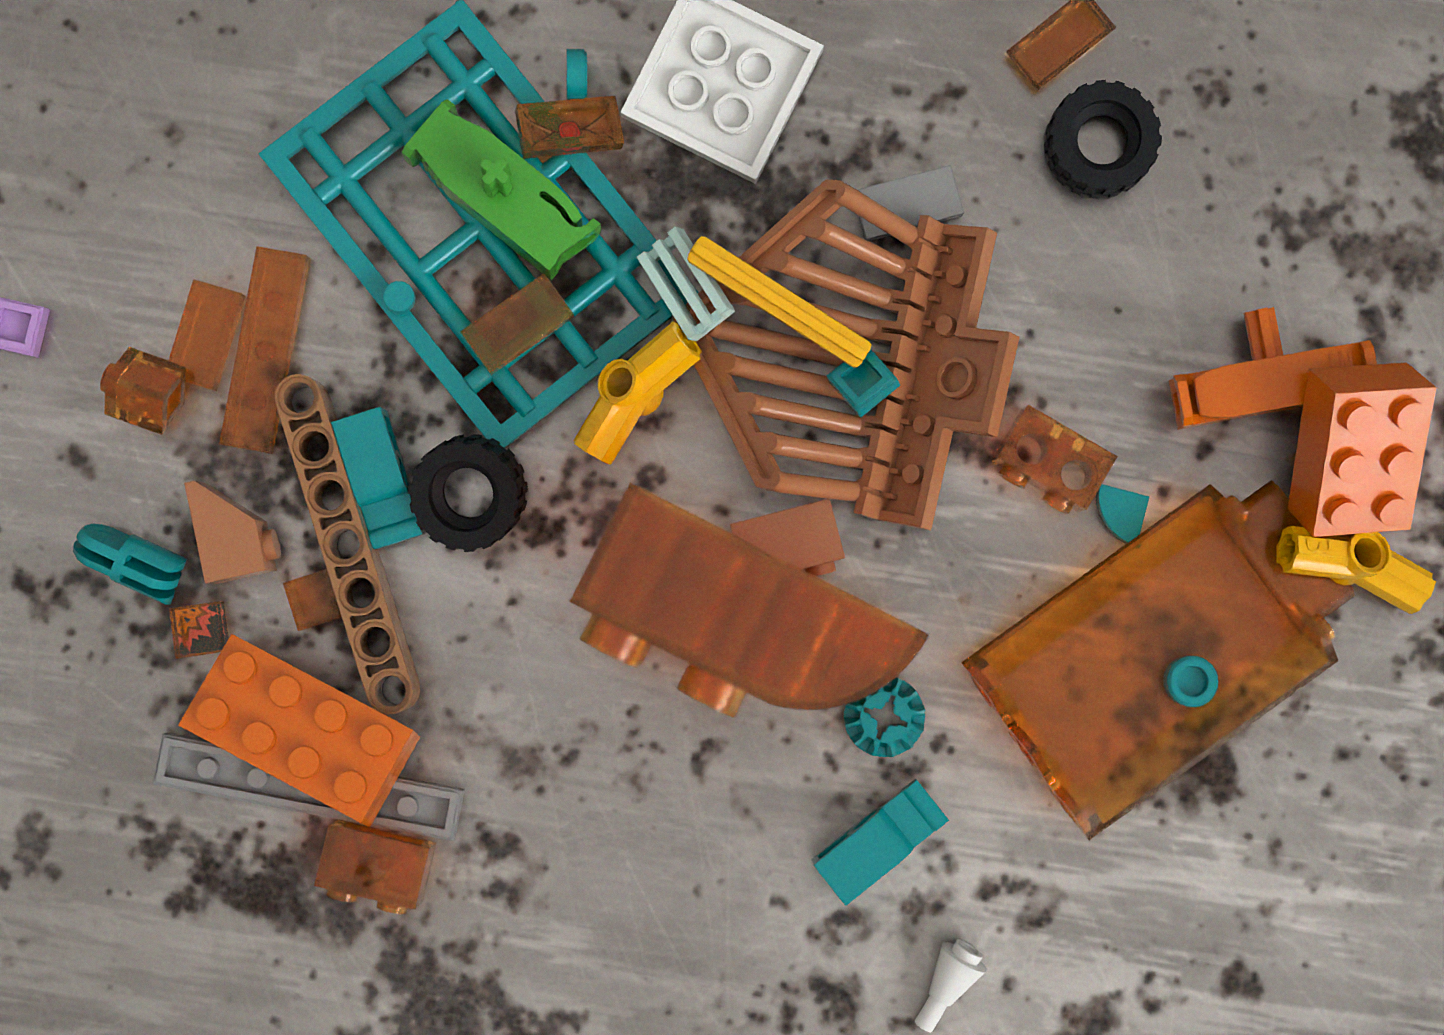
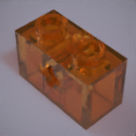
M336 820L328 825L314 886L328 889L326 896L335 900L357 902L359 896L378 901L376 907L382 911L406 914L408 908L415 910L423 902L437 842L378 828H369L365 825L344 820ZM374 858L379 859L378 868L387 871L376 880L371 878L372 870L364 867Z

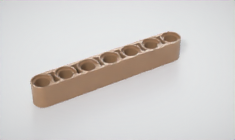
M302 374L290 375L284 378L277 386L275 404L363 687L370 705L375 710L386 715L397 714L413 707L420 695V682L378 549L373 550L364 517L353 494L331 422L336 421L337 417L331 397L326 387L318 381ZM310 387L314 395L313 404L308 410L297 413L292 403L293 396L300 388ZM323 434L329 441L328 453L323 459L312 461L307 452L308 443L313 437ZM338 482L344 490V499L338 508L329 510L323 503L322 494L329 484ZM352 530L357 534L360 546L358 552L353 557L345 559L337 549V542L342 533ZM361 579L370 581L375 589L373 601L365 608L357 605L352 597L353 587ZM376 627L384 629L390 637L389 649L382 656L373 654L367 645L368 635ZM390 676L398 677L405 685V697L397 705L389 703L382 693L383 683Z

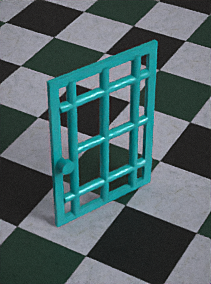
M457 0L445 12L258 154L483 436L489 440L493 438L499 441V445L503 448H507L596 378L608 363L620 359L671 319L673 315L662 298L655 303L631 274L633 270L641 265L637 256L644 251H651L653 249L652 244L657 240L578 142L563 143L557 134H553L547 139L558 152L542 163L533 151L529 155L531 148L481 86L497 75L536 125L558 133L557 128L562 124L559 118L463 0ZM459 29L483 58L469 70L466 69L444 41ZM429 53L452 83L406 117L383 87ZM448 99L456 106L463 99H466L499 140L553 182L573 202L556 180L569 168H572L633 246L620 256H617L599 234L596 240L585 249L602 270L560 303L556 304L512 248L453 202L437 186L430 173L425 171L422 162L418 165L463 219L465 224L421 258L416 255L358 180L402 146H405L442 101ZM367 100L390 130L344 165L321 134ZM304 147L328 176V178L313 189L289 160ZM343 194L479 364L478 367L464 378L410 312L416 300L411 286L403 281H395L388 284L326 207L338 195ZM573 202L582 216V226L586 225L589 220ZM478 239L540 315L537 321L496 353L433 276L435 272ZM659 260L658 263L686 305L688 303L662 260ZM615 285L639 314V317L594 351L570 320ZM554 333L578 364L532 399L508 368ZM490 382L495 384L516 411L514 415L502 424L498 422L476 394Z

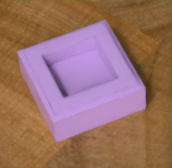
M0 297V350L39 358L50 309Z

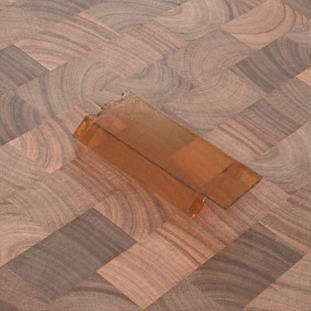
M1272 480L1241 502L1233 495L1225 498L1217 489L1209 484L961 662L986 703L998 714L1009 729V735L1032 766L1034 765L1051 788L1050 792L1089 841L1339 661L1332 644V640L1336 638V635L1324 618L1355 597L1354 589L1351 585L1343 586L1326 577L1285 573L1282 566L1276 563V545L1280 541L1282 530L1289 526L1303 527V525L1287 509L1289 499ZM1187 655L1198 656L1206 659L1213 665L1218 675V688L1214 697L1208 703L1198 707H1188L1177 704L1167 695L1163 684V677L1168 665L1176 658Z

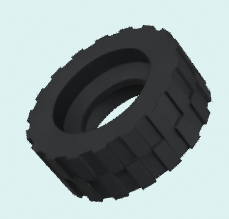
M1096 80L1094 84L1087 85L1086 83L1079 86L1073 94L1069 93L1062 100L1046 127L1045 135H1047V140L1044 143V153L1048 155L1049 161L1047 164L1050 170H1054L1058 176L1057 180L1063 186L1066 184L1072 189L1071 192L1078 195H1090L1089 198L1099 199L1101 196H1108L1110 198L1118 196L1124 190L1128 191L1149 172L1150 167L1156 162L1159 155L1157 150L1162 144V135L1159 134L1161 123L1159 116L1156 117L1153 111L1155 107L1150 100L1146 101L1141 96L1142 92L1136 88L1131 89L1124 86L1125 83L1115 81L1110 83L1106 82V80ZM1103 115L1114 118L1123 126L1127 135V146L1123 155L1118 160L1109 164H1097L1088 160L1078 146L1080 127L1085 121L1095 116Z
M463 434L454 436L448 441L445 440L421 458L422 462L414 468L411 475L413 476V481L409 484L408 495H411V503L409 505L411 512L415 513L418 520L416 522L421 530L424 529L430 535L429 538L435 543L440 542L446 545L445 548L450 550L464 549V552H474L477 548L482 547L486 549L492 546L516 526L521 519L519 517L526 508L527 500H525V494L528 492V483L524 480L523 473L525 471L521 463H517L514 458L515 454L509 448L506 450L499 445V441L493 438L490 440L482 438V435L478 434L464 437ZM462 468H471L487 477L492 486L493 499L485 513L476 517H465L457 514L450 508L445 498L444 488L448 477L454 471Z

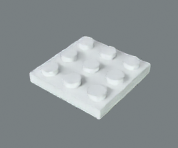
M677 0L620 112L621 117L756 184L823 52L824 45L733 0Z

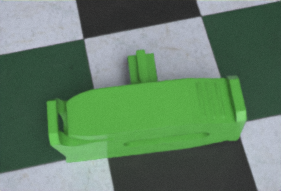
M448 99L440 103L402 150L403 157L409 165L414 168L422 162L425 171L430 173L437 186L453 202L550 280L558 274L563 263L592 244L601 233V224L594 218L582 226L581 214L561 189L490 131L458 116L455 105Z

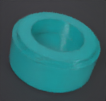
M566 49V99L584 100L587 98V51H584V49Z
M1187 655L1176 658L1168 665L1164 673L1163 684L1167 695L1177 704L1198 707L1208 703L1214 697L1218 688V675L1213 665L1206 659Z

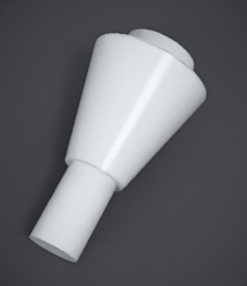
M957 939L954 944L950 942L942 943L929 989L930 996L915 1019L918 1027L924 1031L933 1032L947 1006H951L987 971L986 966L981 961L983 954L976 947L960 939Z

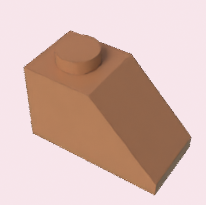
M198 481L184 483L205 583L220 584L277 571L275 559L281 557L280 543L276 531L268 529L265 520L207 483Z
M830 499L730 524L732 536L793 572L805 569L807 579L835 572L834 561L845 558Z

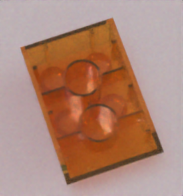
M631 482L569 601L592 613L579 638L580 640L635 668H638L639 664H643L652 644L689 663L676 688L693 699L735 718L747 693L768 704L797 710L834 708L867 697L896 678L912 662L929 634Z

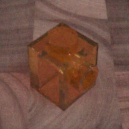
M128 347L116 364H108L103 372L100 390L105 392L104 414L162 435L184 405L186 367Z

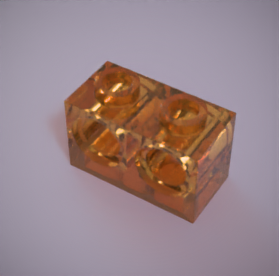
M1027 405L1020 410L991 462L1001 467L998 472L1000 477L1022 489H1025L1027 483L1031 484L1045 493L1042 501L1068 515L1071 509L1077 512L1088 509L1118 456L1034 407ZM1022 437H1030L1039 444L1041 456L1036 464H1027L1019 458L1017 444ZM1067 462L1079 465L1084 472V483L1079 490L1068 488L1062 481L1061 471Z

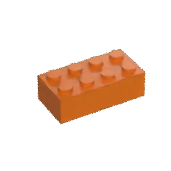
M233 634L230 635L178 726L369 828L420 739V736L413 729Z

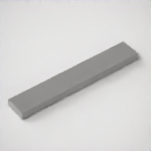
M172 733L162 734L153 780L154 785L359 823L204 739ZM398 777L371 826L453 841L456 836L465 789Z

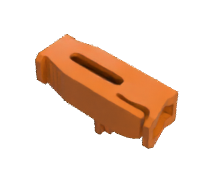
M1274 307L1245 312L1243 314L1252 361L1225 365L1195 373L1174 375V379L1168 381L1177 429L1303 408L1309 369L1375 365L1377 361L1374 346L1370 340L1283 355Z

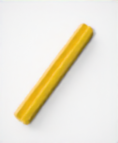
M701 236L692 246L687 257L690 264L852 368H857L862 364L871 349L870 341L708 237Z

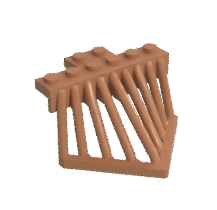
M826 179L739 256L740 259L764 274L769 270L780 272L898 314L896 321L870 319L811 303L865 339L891 345L889 353H874L896 376L900 386L875 406L877 408L875 416L864 415L861 418L858 415L762 396L752 392H740L731 375L844 400L829 383L825 375L720 352L712 337L834 366H839L843 363L842 360L809 339L724 320L696 341L702 353L700 354L701 359L694 366L756 487L778 493L856 502L855 514L881 522L931 531L953 431L998 437L1018 347L1019 336L1011 332L976 328L997 237L995 231L988 227L943 224L929 215H920L918 227L843 181ZM843 206L912 249L911 258L907 259L826 221V219ZM806 237L819 240L904 280L903 291L884 288L789 254V252ZM717 281L731 304L747 305L760 309ZM701 290L698 295L710 314H712L716 309L705 291ZM687 303L685 306L689 310L690 314L692 315L696 323L699 324L700 320L694 313L689 303ZM752 414L870 439L869 446L852 448L780 435L773 432H760ZM773 455L863 470L862 477L856 481L786 473L780 470Z

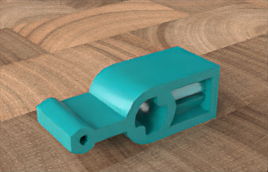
M377 407L331 422L353 494L364 517L373 550L424 535L423 530L416 523L418 520L415 513H412L410 509L411 495H408L410 482L388 411Z
M914 779L884 805L866 815L811 860L817 871L844 905L847 906L903 861L918 844L941 828L949 819L918 780Z

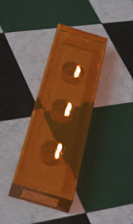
M256 246L219 441L220 445L273 454L280 418L275 404V392L279 383L288 376L310 259L307 255Z

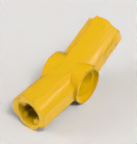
M671 322L629 360L616 359L608 363L598 378L600 396L574 438V444L600 461L611 465L639 417L654 412L662 401L664 389L701 359L700 354L702 351L696 341L688 340L679 324Z
M1289 526L1282 530L1280 541L1276 545V563L1282 566L1283 572L1326 577L1343 586L1356 584L1408 614L1420 611L1423 604L1431 597L1436 581L1432 578L1433 573L1392 551L1385 537L1379 532L1313 537L1304 527Z

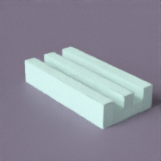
M674 227L667 232L669 236L665 240H657L652 244L653 249L651 251L642 252L637 256V259L688 340L698 341L732 315L735 309L717 281L688 262L687 257L693 244L684 229ZM677 247L716 310L712 314H710L689 278L673 256L671 251ZM659 260H662L663 264L669 271L670 275L672 276L675 283L681 290L687 302L689 303L694 313L700 320L699 324L696 323V321L690 314L689 310L685 306L684 302L678 295L677 291L673 287L672 283L668 279L667 275L661 268L660 264L658 263Z

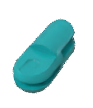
M88 524L79 530L76 536L77 540L73 545V553L78 561L91 569L109 576L112 581L165 605L171 604L176 592L175 587H177L180 581L181 570L184 569L187 558L137 535H128L110 526Z

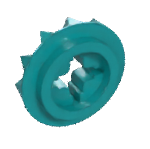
M893 676L869 678L860 683L847 699L844 709L846 731L857 747L872 756L894 757L911 749L924 731L925 707L922 700L911 685ZM893 695L892 704L894 705L892 712L899 716L900 720L905 721V725L897 724L895 726L888 724L885 731L881 732L880 738H877L878 730L876 728L878 721L871 717V714L864 712V708L872 710L873 708L882 709L885 702H889L890 696Z

